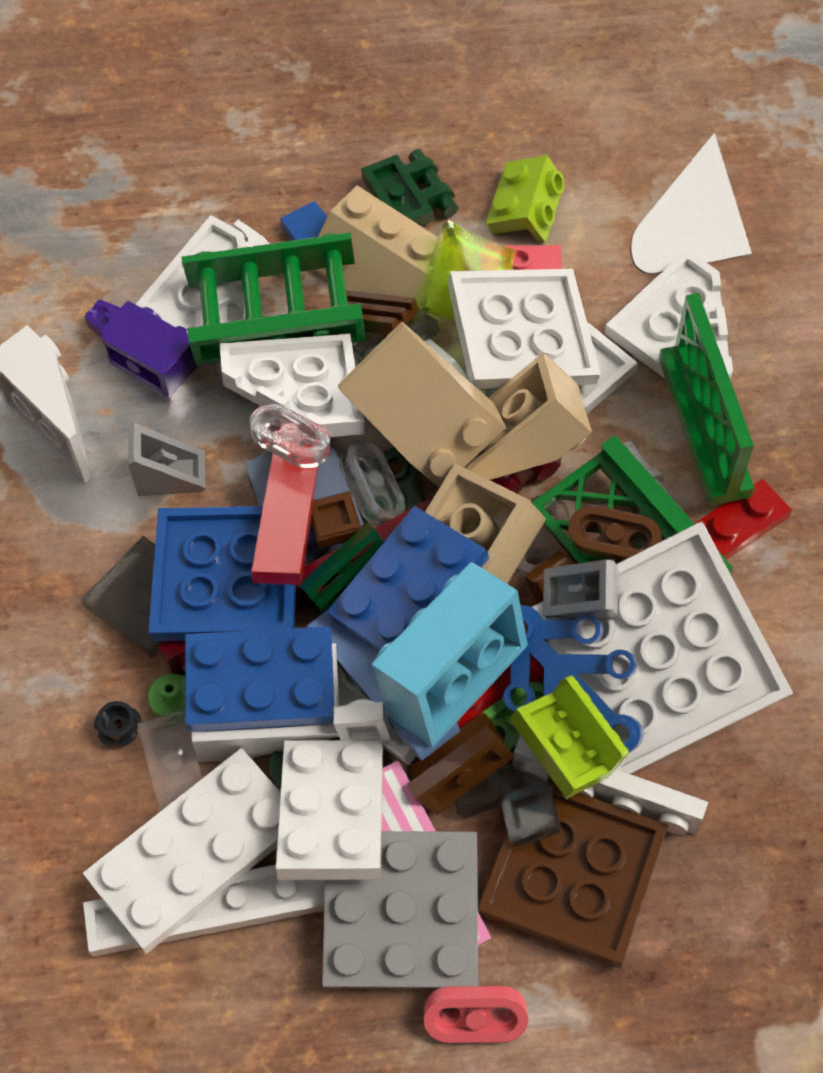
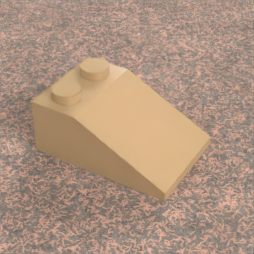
M403 322L338 384L339 390L407 461L439 488L454 463L465 467L506 428L495 404Z
M544 352L541 353L489 397L495 404L506 428L464 468L491 480L556 461L569 450L578 448L585 441L586 437L592 433L578 384Z

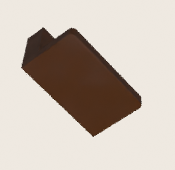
M481 713L459 729L460 732L422 761L420 759L409 768L414 779L407 785L414 798L436 815L514 758L494 723L485 713Z

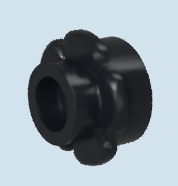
M113 701L107 703L99 710L95 718L94 727L99 731L98 738L103 744L111 747L116 746V744L125 746L137 738V729L141 726L142 719L138 710L131 708L127 703ZM116 722H122L121 728H114Z

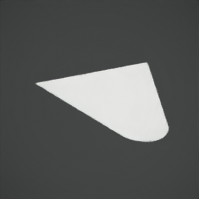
M715 133L637 226L632 238L631 252L634 263L640 270L650 274L663 272L686 249L706 263L752 254Z

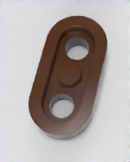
M588 505L578 509L569 521V535L573 546L583 554L622 562L661 542V531L658 525L652 519L642 515ZM593 528L601 532L600 536L595 539L587 538L584 535L587 530ZM634 539H643L647 543L641 549H634L629 545Z

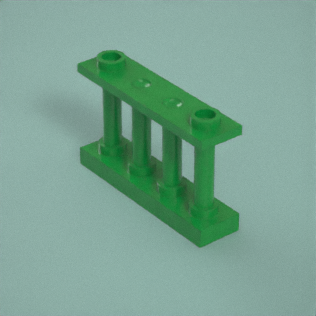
M351 232L342 234L329 233L321 237L216 252L203 251L195 255L181 256L189 288L197 286L200 288L203 325L188 328L189 344L196 366L221 362L220 343L350 334L351 343L366 341L361 303L348 305L343 273L344 265L355 264ZM326 268L331 307L305 311L301 272ZM284 274L288 313L263 317L258 278ZM241 280L246 319L220 323L216 284Z

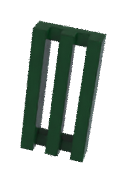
M369 523L365 524L303 580L299 587L322 614L325 613L385 541L380 538L379 533ZM370 542L372 543V545L364 553H362L354 562L350 561ZM336 573L338 574V576L332 582H330L322 591L317 593V590L319 588H321Z

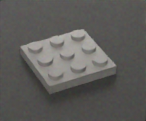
M382 831L381 880H325L323 988L439 989L449 986H478L477 832Z

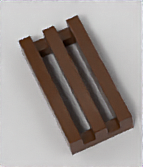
M349 291L347 293L348 305L361 303L365 332L389 335L401 322L407 325L419 311L415 298Z

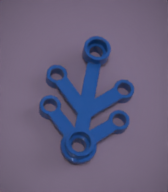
M520 605L523 620L528 626L526 634L528 646L511 663L510 685L505 689L503 695L505 705L512 711L519 708L512 701V694L517 688H522L527 694V700L524 705L535 701V693L529 686L532 654L544 667V696L552 693L562 679L572 675L582 689L590 696L592 702L612 729L619 724L627 727L629 737L623 744L629 753L636 750L643 740V729L639 721L630 715H617L578 675L610 674L617 679H627L637 669L635 656L631 652L622 649L614 650L609 655L558 654L545 639L575 638L583 644H594L603 635L601 621L591 615H581L575 620H543L535 609ZM590 620L594 623L596 630L591 638L585 639L580 635L579 629L583 622ZM620 655H625L630 662L629 669L623 674L617 673L613 668L614 659Z

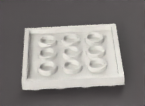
M702 521L616 564L619 570L618 618H598L603 625V635L598 642L588 645L578 642L575 638L547 639L551 647L558 654L609 655L614 650L622 649L631 652L635 656L637 669L627 679H617L610 674H578L617 715H630L641 724L643 740L640 746L633 752H630L616 768L628 774H632L793 695L792 689ZM543 602L531 607L539 612L543 620H575L577 618L544 617ZM589 620L581 624L579 632L583 638L589 639L594 635L596 630L594 623ZM620 655L614 659L613 668L617 673L623 674L629 669L630 662L625 655ZM622 724L617 725L613 730L618 734L622 743L628 740L629 731L626 726Z

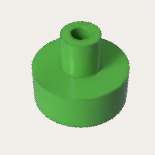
M167 674L158 678L150 687L148 693L149 705L154 716L159 721L171 725L186 721L185 676Z

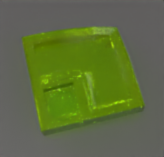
M446 221L441 227L433 250L419 311L455 321L447 285L450 271L512 270L515 249L480 237L452 221Z

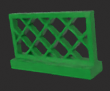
M699 293L689 294L685 296L675 346L660 349L658 359L708 506L752 497L755 488L747 466L754 444Z
M616 435L601 444V452L532 502L546 518L543 525L576 564L608 559L583 554L573 546L570 538L563 531L569 530V521L554 520L545 510L557 500L576 501L574 513L582 507V502L608 504L610 509H614V505L632 506L640 515L652 519L658 525L663 541L695 525ZM601 469L611 481L609 495L584 492L585 480ZM578 485L577 492L571 491ZM616 487L624 496L615 495ZM594 528L586 531L590 533L601 534V532L598 529ZM637 539L635 549H641L642 539ZM719 552V554H720V556L722 557V559H723V561H724V563H725V565H726V567H727L729 573H730L731 576H732V575H733V567H732V565H731V564L723 557V555Z

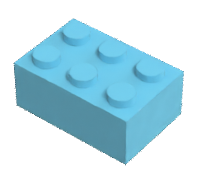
M473 562L459 575L452 576L427 608L420 609L411 619L409 626L393 642H389L381 648L375 661L371 664L388 716L433 748L528 646L518 591Z

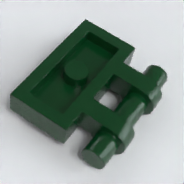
M416 149L409 154L408 159L411 163L406 165L403 164L396 154L361 168L362 180L371 195L420 226L433 221V210L431 207L441 209L446 217H451L458 211V206L453 200L455 197L453 190L449 184L441 181L437 175L438 167L433 159L425 156L421 149ZM415 182L424 183L427 188L420 191Z

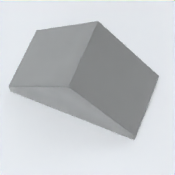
M136 423L128 426V466L138 496L201 492L206 488L205 450Z
M599 560L544 569L543 616L579 617L581 615H591L596 618H618L619 570L614 560Z

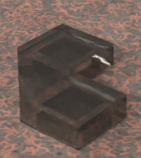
M506 763L455 801L456 812L463 819L502 805L509 842L516 848L562 832L552 787L546 781L531 773L528 774L510 763Z

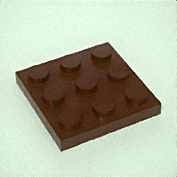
M528 775L479 904L478 913L481 917L621 969L668 825L581 793L566 799L556 784Z

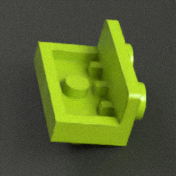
M548 155L505 163L486 221V226L492 234L528 229L537 243L547 241L565 185L562 173L556 169Z
M572 675L562 679L552 693L517 708L509 718L566 799L609 778L629 754L628 749L622 743L618 734L611 728L592 702L590 696L582 689Z

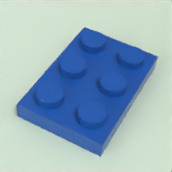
M414 506L326 613L331 620L379 652L384 645L393 642L409 626L411 619L420 609L427 608L452 576L459 575L471 562L482 568L490 557L485 548Z
M331 626L186 634V728L188 732L334 724L335 697Z

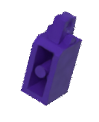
M99 299L84 316L87 326L103 339L110 364L168 398L172 397L197 367L189 344L188 330L182 326L174 327L165 322L149 307L141 308L129 300L122 307H118Z

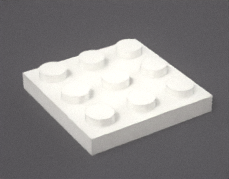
M573 269L450 271L447 285L468 379L476 388H501L543 352L578 385H595L601 373Z

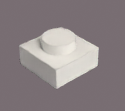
M356 700L345 706L334 707V726L340 740L391 741V726L383 702Z

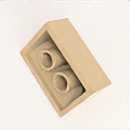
M356 186L329 212L318 237L329 233L342 234L351 232L355 264L343 266L346 294L349 291L415 298L419 307L418 314L447 285L450 271H453L454 247L364 189ZM326 268L311 270L327 281Z
M454 463L425 511L430 516L485 548L490 558L482 569L508 584L546 520L530 500Z

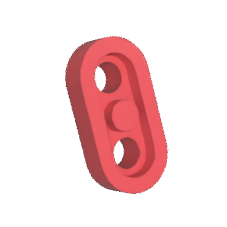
M442 987L433 991L424 1003L425 1029L431 1037L441 1042H509L520 1037L528 1025L526 1000L519 991L511 987ZM495 1007H503L507 1009L497 1010L495 1009ZM445 1008H456L451 1011L444 1010Z

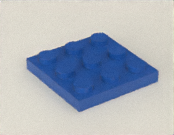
M263 506L158 508L148 632L151 641H186V634L295 628L296 585L253 583L251 571Z

